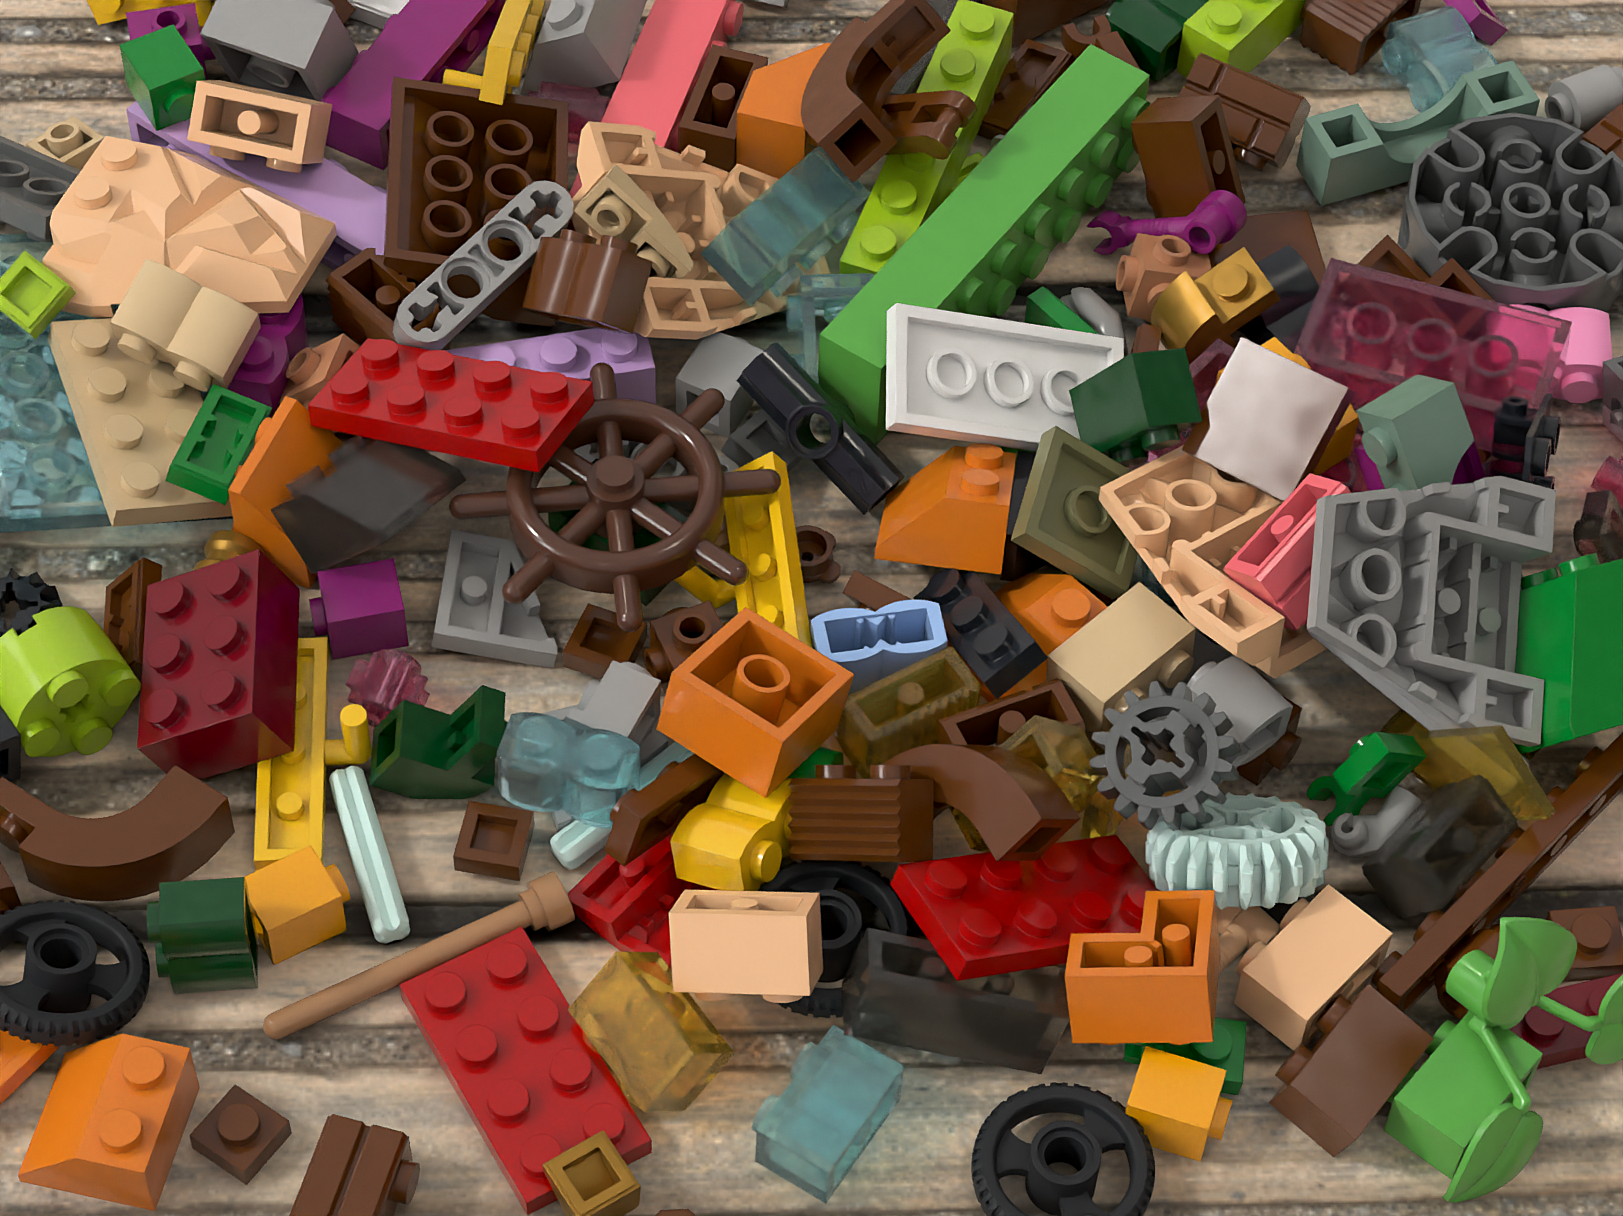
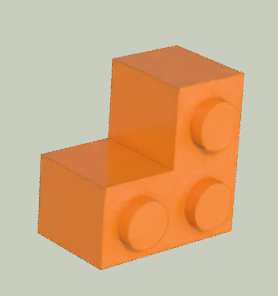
M1215 890L1146 891L1141 933L1071 934L1065 983L1072 1043H1099L1103 1045L1171 1043L1183 1045L1194 1042H1213L1221 957Z

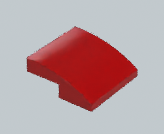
M674 833L626 866L621 865L607 854L567 893L574 913L585 924L635 963L670 985H673L669 912L684 890H717L676 877L670 842Z

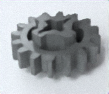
M1158 681L1150 683L1149 698L1140 700L1131 690L1125 692V700L1129 707L1125 712L1121 714L1111 708H1107L1104 712L1107 719L1113 725L1110 732H1093L1092 740L1105 750V754L1090 759V767L1098 775L1107 776L1097 785L1099 792L1107 800L1117 798L1113 808L1123 818L1128 819L1137 811L1138 822L1145 829L1152 830L1159 816H1163L1166 824L1173 831L1180 830L1181 814L1190 812L1200 823L1206 820L1202 803L1209 798L1216 803L1224 804L1227 798L1218 787L1221 779L1237 780L1239 772L1235 767L1226 761V757H1231L1241 752V747L1237 740L1232 736L1224 735L1234 726L1224 711L1213 714L1216 703L1206 692L1200 694L1192 702V691L1183 682H1178L1171 696H1167ZM1167 716L1166 719L1148 722L1158 717ZM1203 734H1205L1207 741V758L1204 768L1199 765L1198 750L1205 742L1201 737ZM1128 744L1131 748L1132 762L1124 771V754ZM1151 744L1159 751L1164 749L1169 753L1175 752V756L1184 767L1180 768L1171 761L1167 763L1162 759L1156 760L1155 755L1147 745ZM1185 789L1177 794L1162 797L1165 792Z

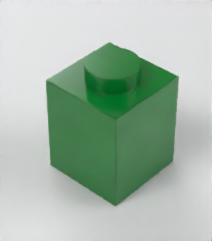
M174 24L120 44L127 87L155 130L158 131L190 119L197 81L205 80L204 69Z

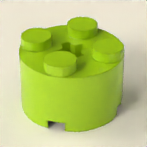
M71 606L50 608L33 615L32 617L37 625L19 636L11 628L0 637V706L21 734V747L28 756L53 757L76 750L82 755H91L109 744L113 737L111 728L126 713L132 700L138 695L141 684L101 626L86 610Z

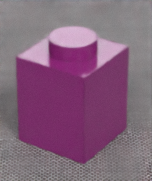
M394 558L317 572L321 597L309 599L315 637L328 635L333 660L409 646L405 609Z

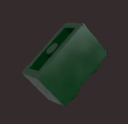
M1185 348L1131 353L1069 390L1080 440L1125 467L1147 461L1149 459L1147 451L1164 449L1180 443V433L1202 422Z

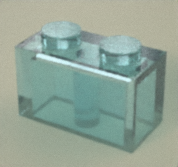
M832 1025L818 1045L809 1042L800 1052L790 1073V1078L793 1080L780 1097L771 1094L758 1110L752 1124V1130L756 1132L755 1162L826 1204L901 1099L904 1066Z

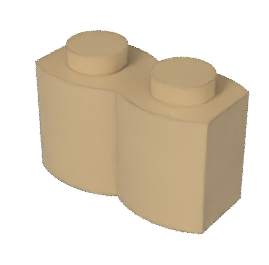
M149 259L144 261L110 322L114 336L120 340L117 346L121 351L146 364H151L154 358L170 363L176 367L173 373L179 380L201 391H207L209 386H213V384L225 389L228 388L261 328L259 314L251 308L220 292L203 287L187 276Z

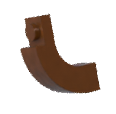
M890 0L866 23L856 16L827 48L808 80L801 103V118L804 128L852 183L857 181L898 143L880 122L881 109L887 95L897 81L951 31L927 0Z
M923 745L897 754L882 764L911 765L910 779H934L933 820L951 806L958 809L973 823L996 861H1036L1080 820L1068 798L1044 770L1020 754L1007 749L984 745Z
M176 765L138 804L121 813L102 818H79L61 813L7 779L0 778V842L10 850L20 853L28 882L43 890L72 899L118 901L159 891V883L181 881L197 871L235 833L228 797Z

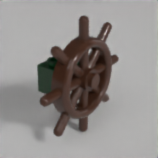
M600 362L595 364L590 370L594 404L539 473L509 467L506 490L458 494L451 499L449 510L453 517L460 520L508 516L513 537L521 551L529 559L502 588L503 597L508 603L520 604L524 602L550 576L561 583L584 591L614 594L618 626L625 632H635L643 624L642 604L647 606L671 581L682 576L686 571L691 570L697 563L730 585L738 586L747 580L749 575L747 565L714 543L723 522L725 498L773 494L780 488L781 477L773 469L723 472L715 449L700 431L724 406L725 398L720 390L716 388L706 389L679 415L672 410L650 402L617 398L614 370L609 364ZM622 440L639 442L648 446L632 460L624 457ZM597 442L599 459L596 458L591 463L573 450ZM672 457L689 473V475L651 478ZM550 467L572 480L569 485L537 488L541 478ZM697 500L689 517L666 504L669 502ZM539 513H548L549 526L543 521Z

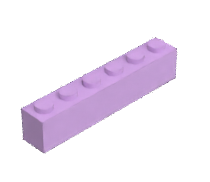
M137 101L126 109L132 141L196 154L334 222L337 236L320 261L329 268L336 270L366 248H376V255L384 256L387 191L379 186H371L352 175L339 162L333 159L327 160L323 157L322 163L302 164L301 173L266 167L267 157L246 153L244 161L217 157L209 154L210 145L187 140L190 119L156 131ZM408 277V282H415L416 288L421 284Z

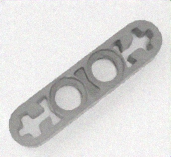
M546 180L533 182L525 187L402 301L398 307L393 326L396 342L401 345L427 350H441L534 263L541 237L559 238L561 230L567 229L573 214L574 205L566 189L555 182ZM547 205L555 210L553 217L548 214L544 215L534 224L532 232H530L526 225L532 217L534 208L536 207L541 210ZM497 237L509 238L517 244L521 255L514 260H500L490 252L488 242ZM458 274L468 275L476 280L481 292L473 298L458 297L449 289L447 280ZM437 302L442 310L438 313L432 330L425 327L417 332L412 329L413 319L418 321L424 320L434 311Z

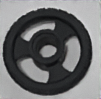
M801 860L800 863L793 861L788 865L780 867V871H778L773 880L760 885L758 891L820 893L821 933H833L839 936V938L822 940L823 972L818 982L830 983L842 980L852 973L857 963L863 964L872 972L870 976L855 984L840 988L814 987L810 996H803L794 1002L777 1004L785 1009L789 1007L791 1012L800 1013L804 1016L813 1014L814 1018H830V1015H836V1018H841L842 1016H851L855 1011L861 1013L874 1007L875 1003L879 1004L891 995L892 990H896L911 964L915 943V930L912 915L891 887V882L885 876L881 877L880 872L875 871L868 865L865 867L861 866V862ZM838 887L846 888L869 899L885 916L890 929L879 933L861 930L862 916L858 905L846 894L835 890Z
M47 900L45 903L37 901L35 904L27 903L24 907L17 906L13 910L5 911L4 915H0V952L15 941H20L27 945L23 980L13 985H0V1030L4 1032L9 1031V1035L13 1037L18 1036L21 1040L25 1041L28 1039L31 1040V1043L36 1044L39 1042L46 1046L48 1044L72 1046L74 1043L83 1045L85 1042L92 1043L95 1039L101 1040L107 1035L114 1034L116 1030H121L137 1015L147 996L150 981V963L143 943L139 941L137 934L133 933V930L126 926L122 920H118L114 915H108V912L105 910H97V907H88L84 903L75 904L74 901L68 903L64 902V900H59L58 902ZM96 942L108 949L118 959L119 963L110 965L96 964ZM92 994L107 1000L106 1003L99 1007L85 1011L90 1004Z
M1053 1082L1050 1083V1086H1046L1045 1083L1028 1087L1027 1091H1018L1009 1096L1007 1101H1002L992 1110L990 1116H987L975 1140L971 1161L974 1191L978 1202L981 1203L982 1210L987 1216H1029L1010 1201L1000 1185L999 1180L1009 1175L1025 1176V1187L1030 1200L1037 1208L1050 1215L1143 1216L1149 1205L1155 1182V1160L1149 1138L1144 1134V1129L1137 1122V1119L1125 1114L1126 1108L1120 1102L1112 1101L1111 1096L1099 1090L1094 1092L1091 1091V1087L1075 1083L1074 1086H1068V1083ZM1046 1113H1070L1083 1116L1084 1118L1083 1125L1065 1120L1049 1123L1036 1133L1031 1144L1022 1141L1011 1131L1023 1121ZM1110 1150H1124L1130 1169L1128 1190L1119 1205L1111 1213H1107L1097 1207L1092 1201L1103 1153ZM1055 1162H1064L1075 1167L1078 1172L1072 1175H1061L1052 1171L1048 1165Z

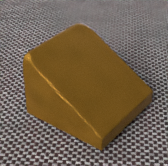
M604 1130L542 1164V1169L566 1216H624L640 1204L641 1186Z

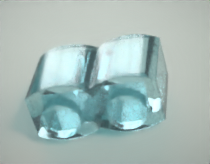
M1449 5L1389 23L1386 43L1382 47V59L1385 68L1392 76L1397 75L1401 83L1409 88L1412 104L1419 113L1426 111L1439 102L1453 88L1462 74L1498 64L1491 52L1484 45L1476 41L1465 18L1459 11Z
M536 712L511 714L497 751L499 793L509 802L528 810L539 812L564 810L572 818L584 824L599 828H612L613 822L610 821V814L617 801L628 790L635 788L639 791L640 746L628 737L609 730L592 728L575 731L566 722L547 714Z

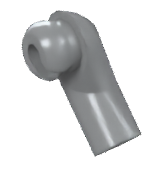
M1084 287L1072 288L1070 295L1060 298L1066 306L1099 335L1124 338V356L1128 355V347L1119 312L1092 289Z
M1395 786L1377 814L1353 816L1352 813H1344L1338 816L1331 827L1332 843L1337 851L1352 858L1388 854L1395 849L1423 803L1408 790Z

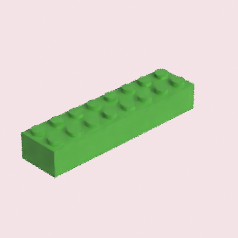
M1090 44L820 333L818 385L829 397L839 399L849 406L854 414L856 425L876 446L889 432V430H886L887 310L896 303L990 318L994 314L997 316L1003 315L1010 307L1016 290L1027 278L1033 280L1041 273L1048 260L1049 253L1059 242L1067 243L1077 231L1082 216L1091 206L1098 208L1103 204L1117 177L1123 171L1130 173L1138 164L1140 158L1132 144V128L1130 123L1150 105V102L1146 100L1149 74Z

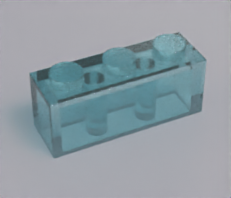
M818 146L733 218L700 255L750 306L755 304L769 290L778 298L803 274L797 267L799 263L807 271L810 270L833 247L827 240L828 237L838 244L855 228L860 217L855 211L868 199L870 192L859 180L852 183Z

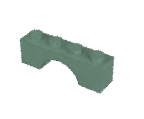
M1514 60L1462 74L1453 88L1439 102L1426 111L1403 121L1394 123L1371 121L1366 117L1358 103L1307 117L1304 122L1296 166L1319 204L1324 206L1408 182L1414 162L1426 147L1430 149L1434 143L1446 138L1450 128L1475 117L1513 112L1536 116L1540 99Z
M1417 374L1356 410L1364 431L1362 435L1363 447L1369 458L1376 464L1385 489L1398 488V491L1422 489L1427 485L1450 482V485H1452L1457 465L1474 441L1453 382Z

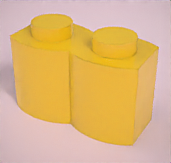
M725 773L713 787L706 803H701L690 810L679 823L670 842L676 877L724 891H758L762 883L773 880L779 871L782 858L789 855L788 851L792 846L788 841L792 833L788 827L792 820L788 813L792 806L788 799L792 793L788 786L791 778H786L767 798H764Z

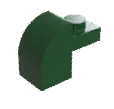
M482 685L451 715L403 700L373 729L369 785L413 799H467L491 789L494 786L495 758L502 754L509 738V723L504 720L506 692Z

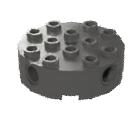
M1514 112L1470 118L1450 128L1447 137L1434 143L1430 149L1426 147L1413 164L1401 214L1397 245L1429 277L1450 258H1453L1490 295L1494 301L1471 324L1481 332L1483 331L1488 308L1520 304L1539 307L1547 311L1567 307H1586L1607 312L1623 290V161L1613 151L1605 155L1598 147L1582 140L1584 131L1561 120Z

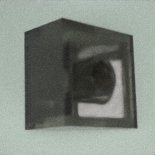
M356 435L327 454L333 463L328 468L322 471L319 465L313 466L288 482L285 486L291 495L273 507L271 512L310 572L314 574L386 543L465 482L466 478L459 468L420 448L377 439L365 443L361 436Z

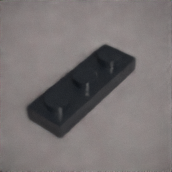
M945 569L937 573L929 581L927 587L913 597L914 600H927L939 603L947 640L996 699L1048 659L1036 641L974 571Z

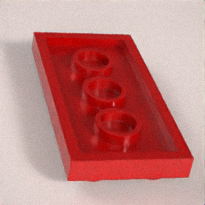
M368 338L308 404L311 426L539 473L594 404L592 381L566 377L558 372H540L509 366L501 361H484L453 355L445 350H427L396 344L388 339L375 340Z
M1117 835L1054 843L1036 861H996L991 852L899 864L890 884L957 981L1066 964L1071 934L1141 933L1146 891H1159Z
M522 926L400 984L402 1000L527 1215L558 1200L542 1169V1164L602 1130L605 1131L626 1165L652 1153L651 1138Z

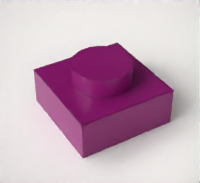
M1443 0L1449 7V10L1444 14L1446 20L1464 38L1474 34L1488 44L1493 45L1508 31L1486 0Z

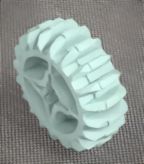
M1228 792L1225 795L1227 800L1224 804L1216 803L1209 798L1202 803L1206 820L1201 823L1190 812L1181 814L1180 830L1173 831L1166 824L1163 816H1159L1153 829L1147 833L1145 861L1149 864V878L1155 881L1156 888L1161 891L1215 890L1216 906L1220 910L1226 907H1240L1246 911L1248 907L1254 906L1270 909L1274 907L1275 903L1279 902L1292 904L1298 900V897H1307L1314 894L1315 888L1324 884V873L1328 868L1329 839L1326 837L1325 823L1318 819V815L1314 811L1302 808V805L1295 801L1281 802L1276 796L1263 798L1256 797L1253 793L1244 796L1233 795Z

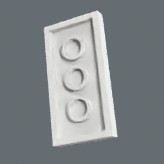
M896 303L887 310L886 430L973 443H988L1001 447L1036 452L1041 435L1055 426L1080 440L1069 390L1124 358V338Z

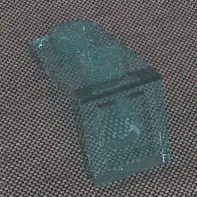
M874 273L800 275L796 295H787V331L798 332L799 354H790V356L817 384L815 316H824V320L831 323L874 277Z

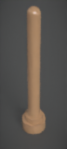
M549 872L527 883L528 890L518 894V902L269 1014L263 1022L264 1033L271 1039H282L399 986L401 983L521 926L523 929L531 926L534 931L543 927L549 932L575 920L569 897L555 872Z

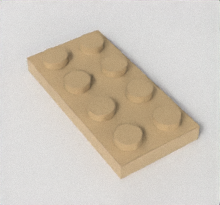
M112 318L51 322L47 339L111 526L119 527L233 516L230 500L227 501L226 505H223L165 481L169 466L203 404L200 391L179 380L173 373L176 367L170 363L154 358L151 364H146L121 351L117 346L120 340L114 336L110 325Z

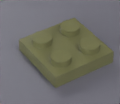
M1058 426L1044 432L1041 435L1011 541L1111 599L1123 595L1128 591L1138 552L1101 504L1099 494L1101 486L1131 472V470Z

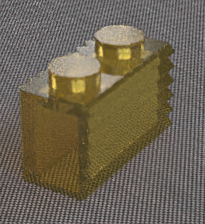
M948 646L848 695L838 729L836 730L838 735L836 738L851 764L856 765V771L861 778L869 779V765H882L887 760L906 750L923 745L936 744V741H938L936 736L938 720L979 706L981 684L955 649Z

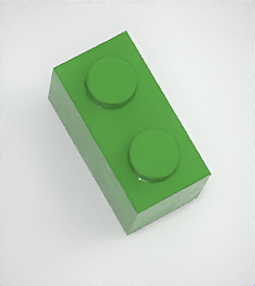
M1470 1011L1467 1012L1457 1025L1448 1019L1433 1036L1434 1039L1425 1050V1054L1430 1057L1418 1071L1411 1068L1387 1099L1392 1106L1383 1130L1451 1180L1472 1137L1482 1122L1496 1107L1504 1103L1513 1104L1514 1100L1512 1091L1481 1037L1468 1027L1470 1020L1474 1016ZM1500 1026L1492 1027V1032L1527 1090L1531 1085L1543 1053L1509 1029H1502Z

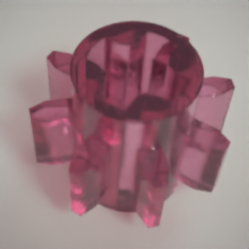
M381 649L378 652H373L369 662L359 658L356 659L345 684L352 689L347 700L350 703L362 706L367 713L368 725L375 728L403 700L425 706L430 693L424 690L428 678L421 675V665L409 654L396 649Z

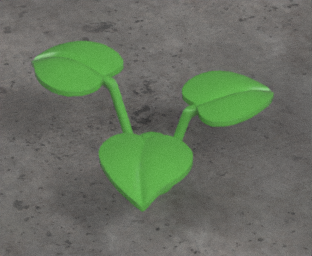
M1502 917L1500 919L1499 945L1495 960L1483 950H1473L1465 954L1454 965L1446 981L1447 993L1474 1014L1468 1027L1481 1037L1512 1091L1514 1100L1513 1104L1504 1103L1496 1107L1477 1129L1446 1193L1442 1196L1447 1202L1467 1201L1503 1187L1523 1170L1532 1157L1541 1137L1543 1119L1535 1111H1528L1531 1106V1098L1492 1032V1027L1500 1026L1502 1029H1510L1523 1019L1531 1007L1537 1006L1585 1031H1593L1585 1049L1586 1057L1597 1064L1608 1065L1623 1059V974L1607 991L1601 1002L1599 1014L1595 1016L1582 1015L1544 996L1562 983L1572 967L1577 952L1575 936L1565 927L1555 922L1531 917Z

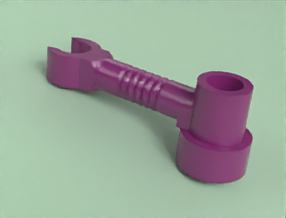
M1217 190L1211 192L1196 207L1195 211L1186 217L1132 219L1129 216H1121L1117 212L1105 210L1100 212L1087 227H1102L1110 233L1112 238L1104 239L1093 250L1101 255L1112 254L1118 248L1134 243L1137 233L1154 236H1177L1186 241L1192 251L1199 254H1207L1218 244L1230 241L1244 227L1247 220V212L1243 202L1235 194L1225 190Z

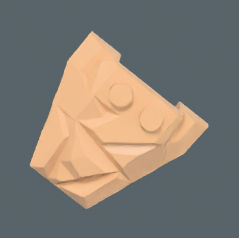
M588 121L582 128L576 164L582 187L572 198L573 210L582 198L616 164L643 190L662 212L686 247L694 263L691 271L682 279L648 277L634 332L651 338L697 340L826 297L835 289L801 187L738 163L730 172L703 163L705 151L688 145L681 154L654 144L656 132L641 126ZM573 211L571 219L575 231L596 238V244L600 245L602 236Z
M105 136L52 211L50 229L53 245L42 259V264L76 292L61 311L93 318L114 316V305L121 304L146 259L165 265L187 276L203 287L229 296L257 313H289L337 236L334 222L196 154L128 139Z
M1184 445L1101 486L1099 501L1190 624L1236 657L1252 666L1255 665L1273 678L1283 675L1327 650L1326 647L1308 634L1307 624L1300 626L1296 631L1284 627V616L1231 580L1223 570L1224 566L1278 509L1283 501L1187 454L1182 450Z

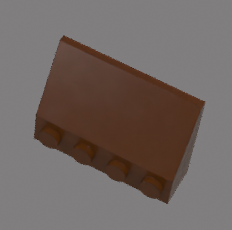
M393 77L383 265L422 283L528 185L533 182L546 180L559 184L568 192L569 102L507 93L503 104L499 105L480 101L481 89ZM549 205L541 210L535 207L526 227L532 232L534 224L546 214L553 217L555 210ZM497 237L488 242L490 252L500 260H514L521 255L517 244L509 238ZM533 264L481 312L495 320L554 327L555 320L521 308ZM458 274L447 280L449 289L458 297L473 298L481 292L476 280L468 275Z

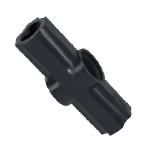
M778 342L771 344L766 350L756 356L736 380L782 428L792 451L801 458L812 460L863 515L869 513L884 500L886 495L894 490L905 477L856 425L854 414L849 406L839 399L829 397ZM814 413L825 417L830 424L831 438L828 443L820 442L811 432L810 420Z

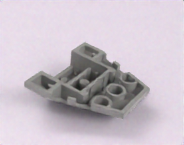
M1494 476L1474 481V483L1450 485V482L1427 485L1422 489L1398 491V488L1328 495L1317 499L1307 630L1476 735L1529 747L1540 745L1544 680L1515 673L1522 563L1552 553L1556 490L1504 476Z

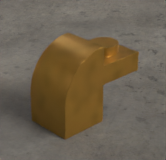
M1242 247L1194 281L1187 271L1179 275L1168 285L1156 301L1151 314V325L1158 326L1161 329L1160 341L1166 350L1185 348L1194 388H1197L1226 367L1237 346L1230 334L1281 299L1246 248Z

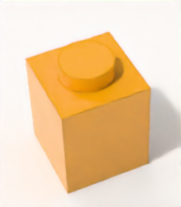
M312 845L244 876L247 882L256 934L273 965L347 930L343 903L351 900L348 887L336 865L331 864L324 867Z
M1145 1046L1125 1114L1137 1119V1122L1144 1129V1134L1148 1136L1152 1147L1201 1162L1208 1137L1222 1140L1233 1100L1220 1096L1227 1070Z

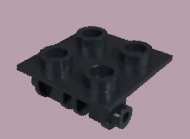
M1545 394L1539 409L1528 408V400L1523 397L1507 396L1502 399V407L1495 409L1493 442L1495 444L1491 446V455L1499 460L1490 463V477L1504 476L1554 489L1555 477L1546 475L1550 455H1555L1557 451L1561 418L1550 416L1552 394Z

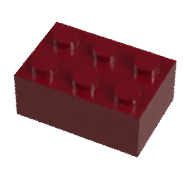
M260 549L147 585L137 749L166 774L176 765L195 778L202 780L294 751L300 589Z

